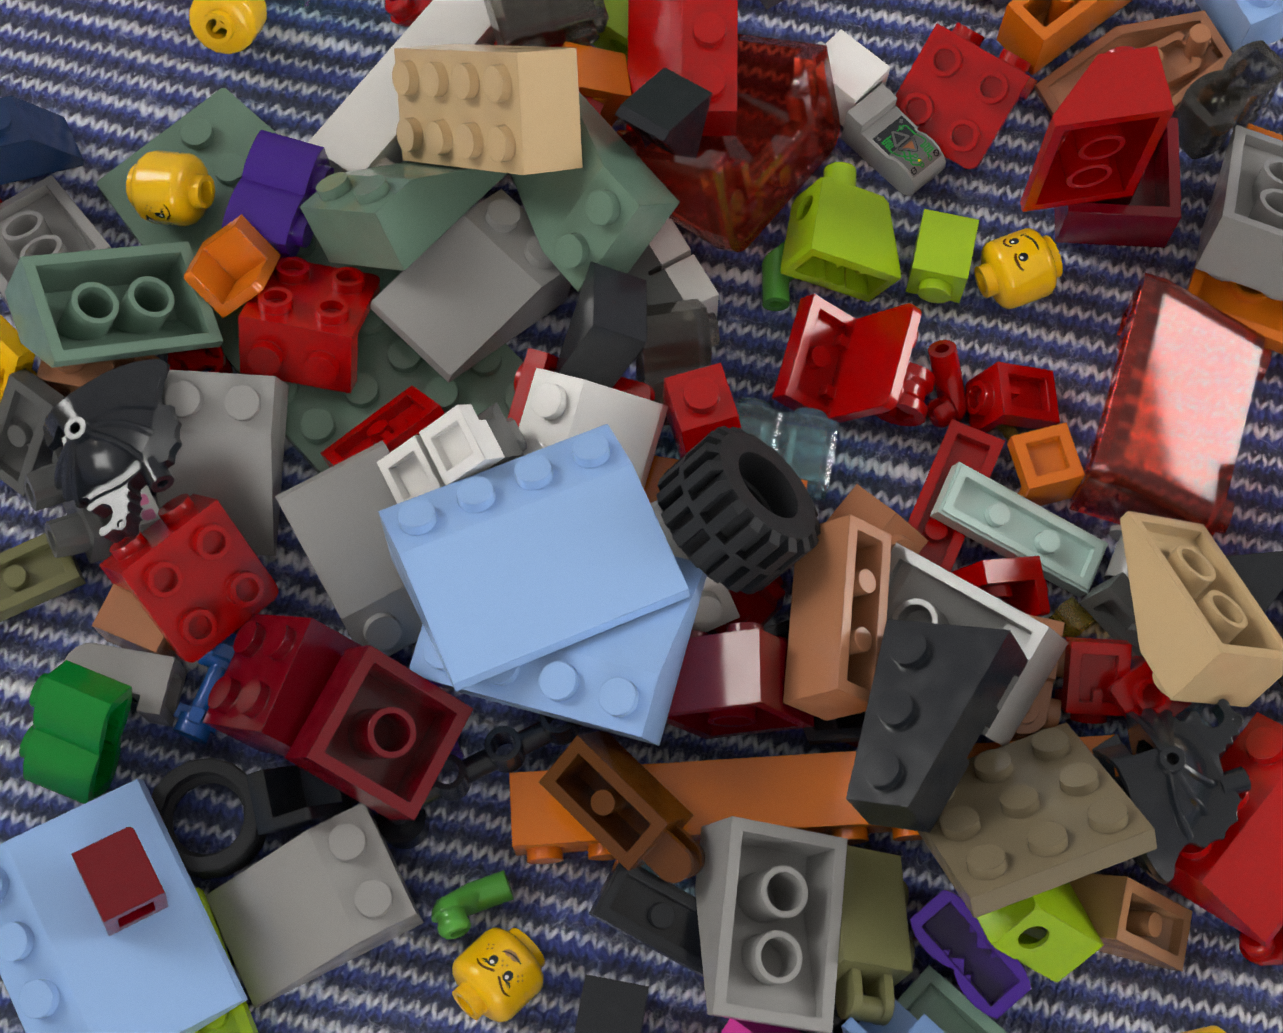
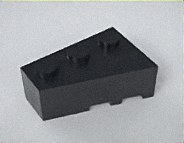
M887 619L846 796L848 802L869 824L931 832L970 764L967 757L984 727L990 728L998 715L997 704L1014 675L1019 677L1029 661L1011 630Z

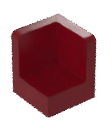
M126 827L71 854L109 936L168 907L165 891L134 828Z

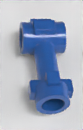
M232 633L198 660V664L208 667V671L192 704L179 703L173 715L174 719L177 720L173 731L200 744H206L211 734L216 736L218 730L202 722L209 709L208 697L214 684L224 676L235 653L233 645L236 634Z

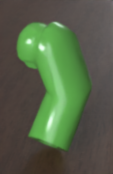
M785 241L769 252L762 262V306L769 311H781L790 306L789 283L795 278L781 274V261Z
M502 870L466 883L436 900L431 911L432 922L438 924L437 930L439 935L445 939H456L464 936L471 928L468 916L514 900L505 871Z

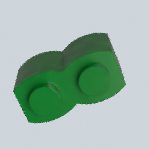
M68 660L64 661L50 673H43L33 686L29 699L30 706L34 707L33 725L24 735L19 749L20 757L24 758L23 778L82 804L102 795L110 787L119 762L121 735L131 708L132 686Z

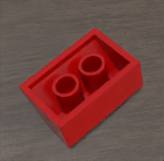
M628 0L627 69L631 95L665 67L712 92L702 136H736L738 0ZM626 124L627 136H640Z
M1120 46L1096 56L1051 118L1020 200L1022 212L1133 196L1175 110L1157 46L1138 49L1131 46Z
M1257 712L1220 759L1223 772L1241 766L1246 770L1251 782L1250 791L1238 794L1241 798L1237 808L1238 822L1228 828L1223 840L1210 843L1204 850L1195 845H1186L1179 853L1175 863L1174 878L1164 885L1267 947L1283 926V725Z

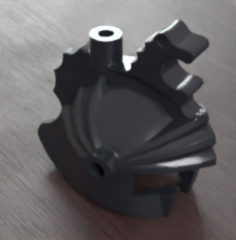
M161 359L137 361L101 374L60 401L46 416L43 426L47 447L53 451L62 445L60 440L61 429L65 434L61 438L64 446L56 463L54 474L56 489L63 490V498L67 502L74 500L77 508L87 507L88 511L102 519L107 518L113 513L111 521L99 530L100 536L113 543H118L125 537H136L139 534V524L143 520L140 513L144 509L140 505L142 500L140 492L147 484L153 492L158 493L167 490L174 483V477L168 468L175 464L178 450L182 447L180 439L182 423L177 419L175 407L163 405L162 392L170 365Z
M1220 699L1212 709V713L1217 718L1218 727L1205 725L1196 711H1191L1183 721H1179L1173 716V712L1168 709L1163 710L1161 713H1156L1152 708H1145L1139 715L1132 711L1126 713L1132 754L1122 744L1118 734L1092 750L1093 755L1155 828L1157 849L1132 859L1144 872L1159 883L1167 884L1174 878L1175 863L1179 853L1186 845H1195L1204 850L1210 843L1221 841L1225 838L1228 828L1238 822L1237 808L1241 801L1238 794L1251 790L1249 776L1243 767L1240 766L1223 772L1219 758L1240 735L1239 728L1244 723L1243 716L1234 712L1225 699ZM1114 767L1116 768V770H1117V772H1118V774H1119V776H1117V777H1116V774H1115V769H1114Z

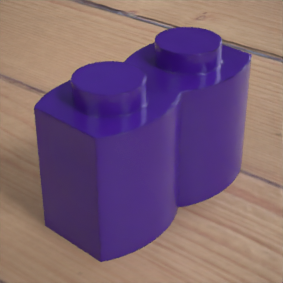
M260 130L249 150L242 178L237 183L228 202L222 228L242 214L281 255L280 258L296 257L300 247L307 248L314 235L300 206L317 192L316 186L322 179L334 174V168L330 166L324 147Z
M943 889L910 919L914 934L921 946L935 960L954 969L957 983L964 995L977 1009L986 1015L998 1019L1031 990L1030 979L1024 965L1018 959H1013L994 948L988 941L978 919L972 916L957 893Z

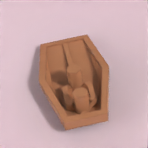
M1205 10L1116 26L1035 84V91L1052 117L1098 54H1104L1120 46H1131L1135 49L1157 46L1176 110L1234 65L1236 58Z

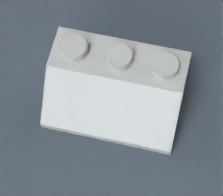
M536 368L519 425V429L527 443V449L523 451V454L527 455L608 424L632 462L643 488H645L668 406L588 380Z

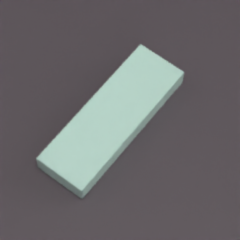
M961 462L951 466L930 514V517L1006 558L1040 556L1044 579L1077 597L1088 594L1108 546V543Z

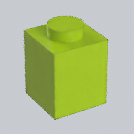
M924 209L916 237L905 292L918 294L921 299L931 303H946L948 301L960 303L969 276L979 220Z

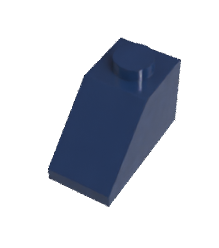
M12 95L0 98V185L83 166L84 159L63 116Z

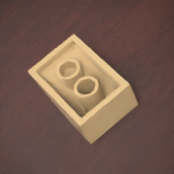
M1127 511L1120 518L1138 642L1141 654L1153 671L1152 679L1155 685L1173 701L1217 704L1220 699H1225L1230 706L1249 707L1283 675V639L1204 524Z

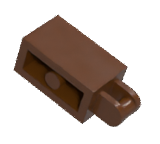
M597 731L577 735L539 781L628 871L647 864L662 880L668 883H678L697 875L703 869L705 864L704 851L683 829L693 817V814L608 732Z

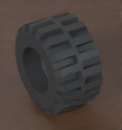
M726 426L717 427L714 431L712 430L659 479L657 486L660 492L657 493V501L663 511L661 513L662 519L670 530L673 540L697 568H700L708 578L717 584L719 582L722 583L728 590L737 593L741 590L745 594H754L757 591H762L815 548L819 542L817 536L821 534L820 523L817 519L818 513L801 479L771 446H768L757 436L751 433L747 434L740 428L732 426L729 429Z

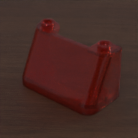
M738 34L736 136H702L696 159L672 155L652 143L645 149L641 136L635 131L618 130L616 132L680 202L669 216L670 220L718 249L743 252L751 245L826 160L836 146L840 130V117L827 45Z
M1144 272L1121 316L1117 335L1120 337L1116 346L1119 351L1096 436L1088 449L1086 457L1088 461L1084 472L1086 477L1081 481L1073 494L1069 509L1120 525V518L1127 511L1204 524L1212 537L1215 532L1225 534L1235 505L1234 501L1227 499L1255 381L1261 382L1271 360L1272 349L1264 347L1265 336L1169 279Z

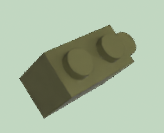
M848 845L835 992L837 1013L844 1020L852 1017L856 1021L885 1026L890 1022L894 1012V986L913 972L915 948L913 941L909 938L906 911L909 890L906 882L903 881L901 856Z

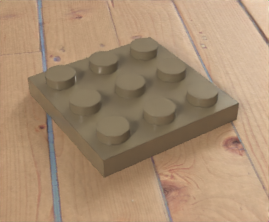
M1067 722L1052 728L1042 729L1031 736L996 749L983 751L977 756L967 759L970 764L931 832L918 831L974 918L1157 849L1155 828Z

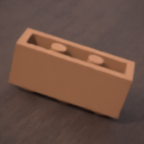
M851 514L821 523V534L817 536L819 539L818 544L794 564L783 703L826 721L866 712L887 622L892 535Z

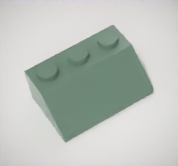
M189 241L22 256L5 290L21 344L51 368L220 347L223 339L212 307L184 279V274L194 258Z

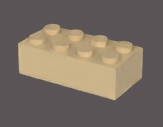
M442 44L394 48L395 64L392 70V80L394 88L398 93L399 122L396 135L398 144L402 149L403 161L518 175L583 168L577 48Z

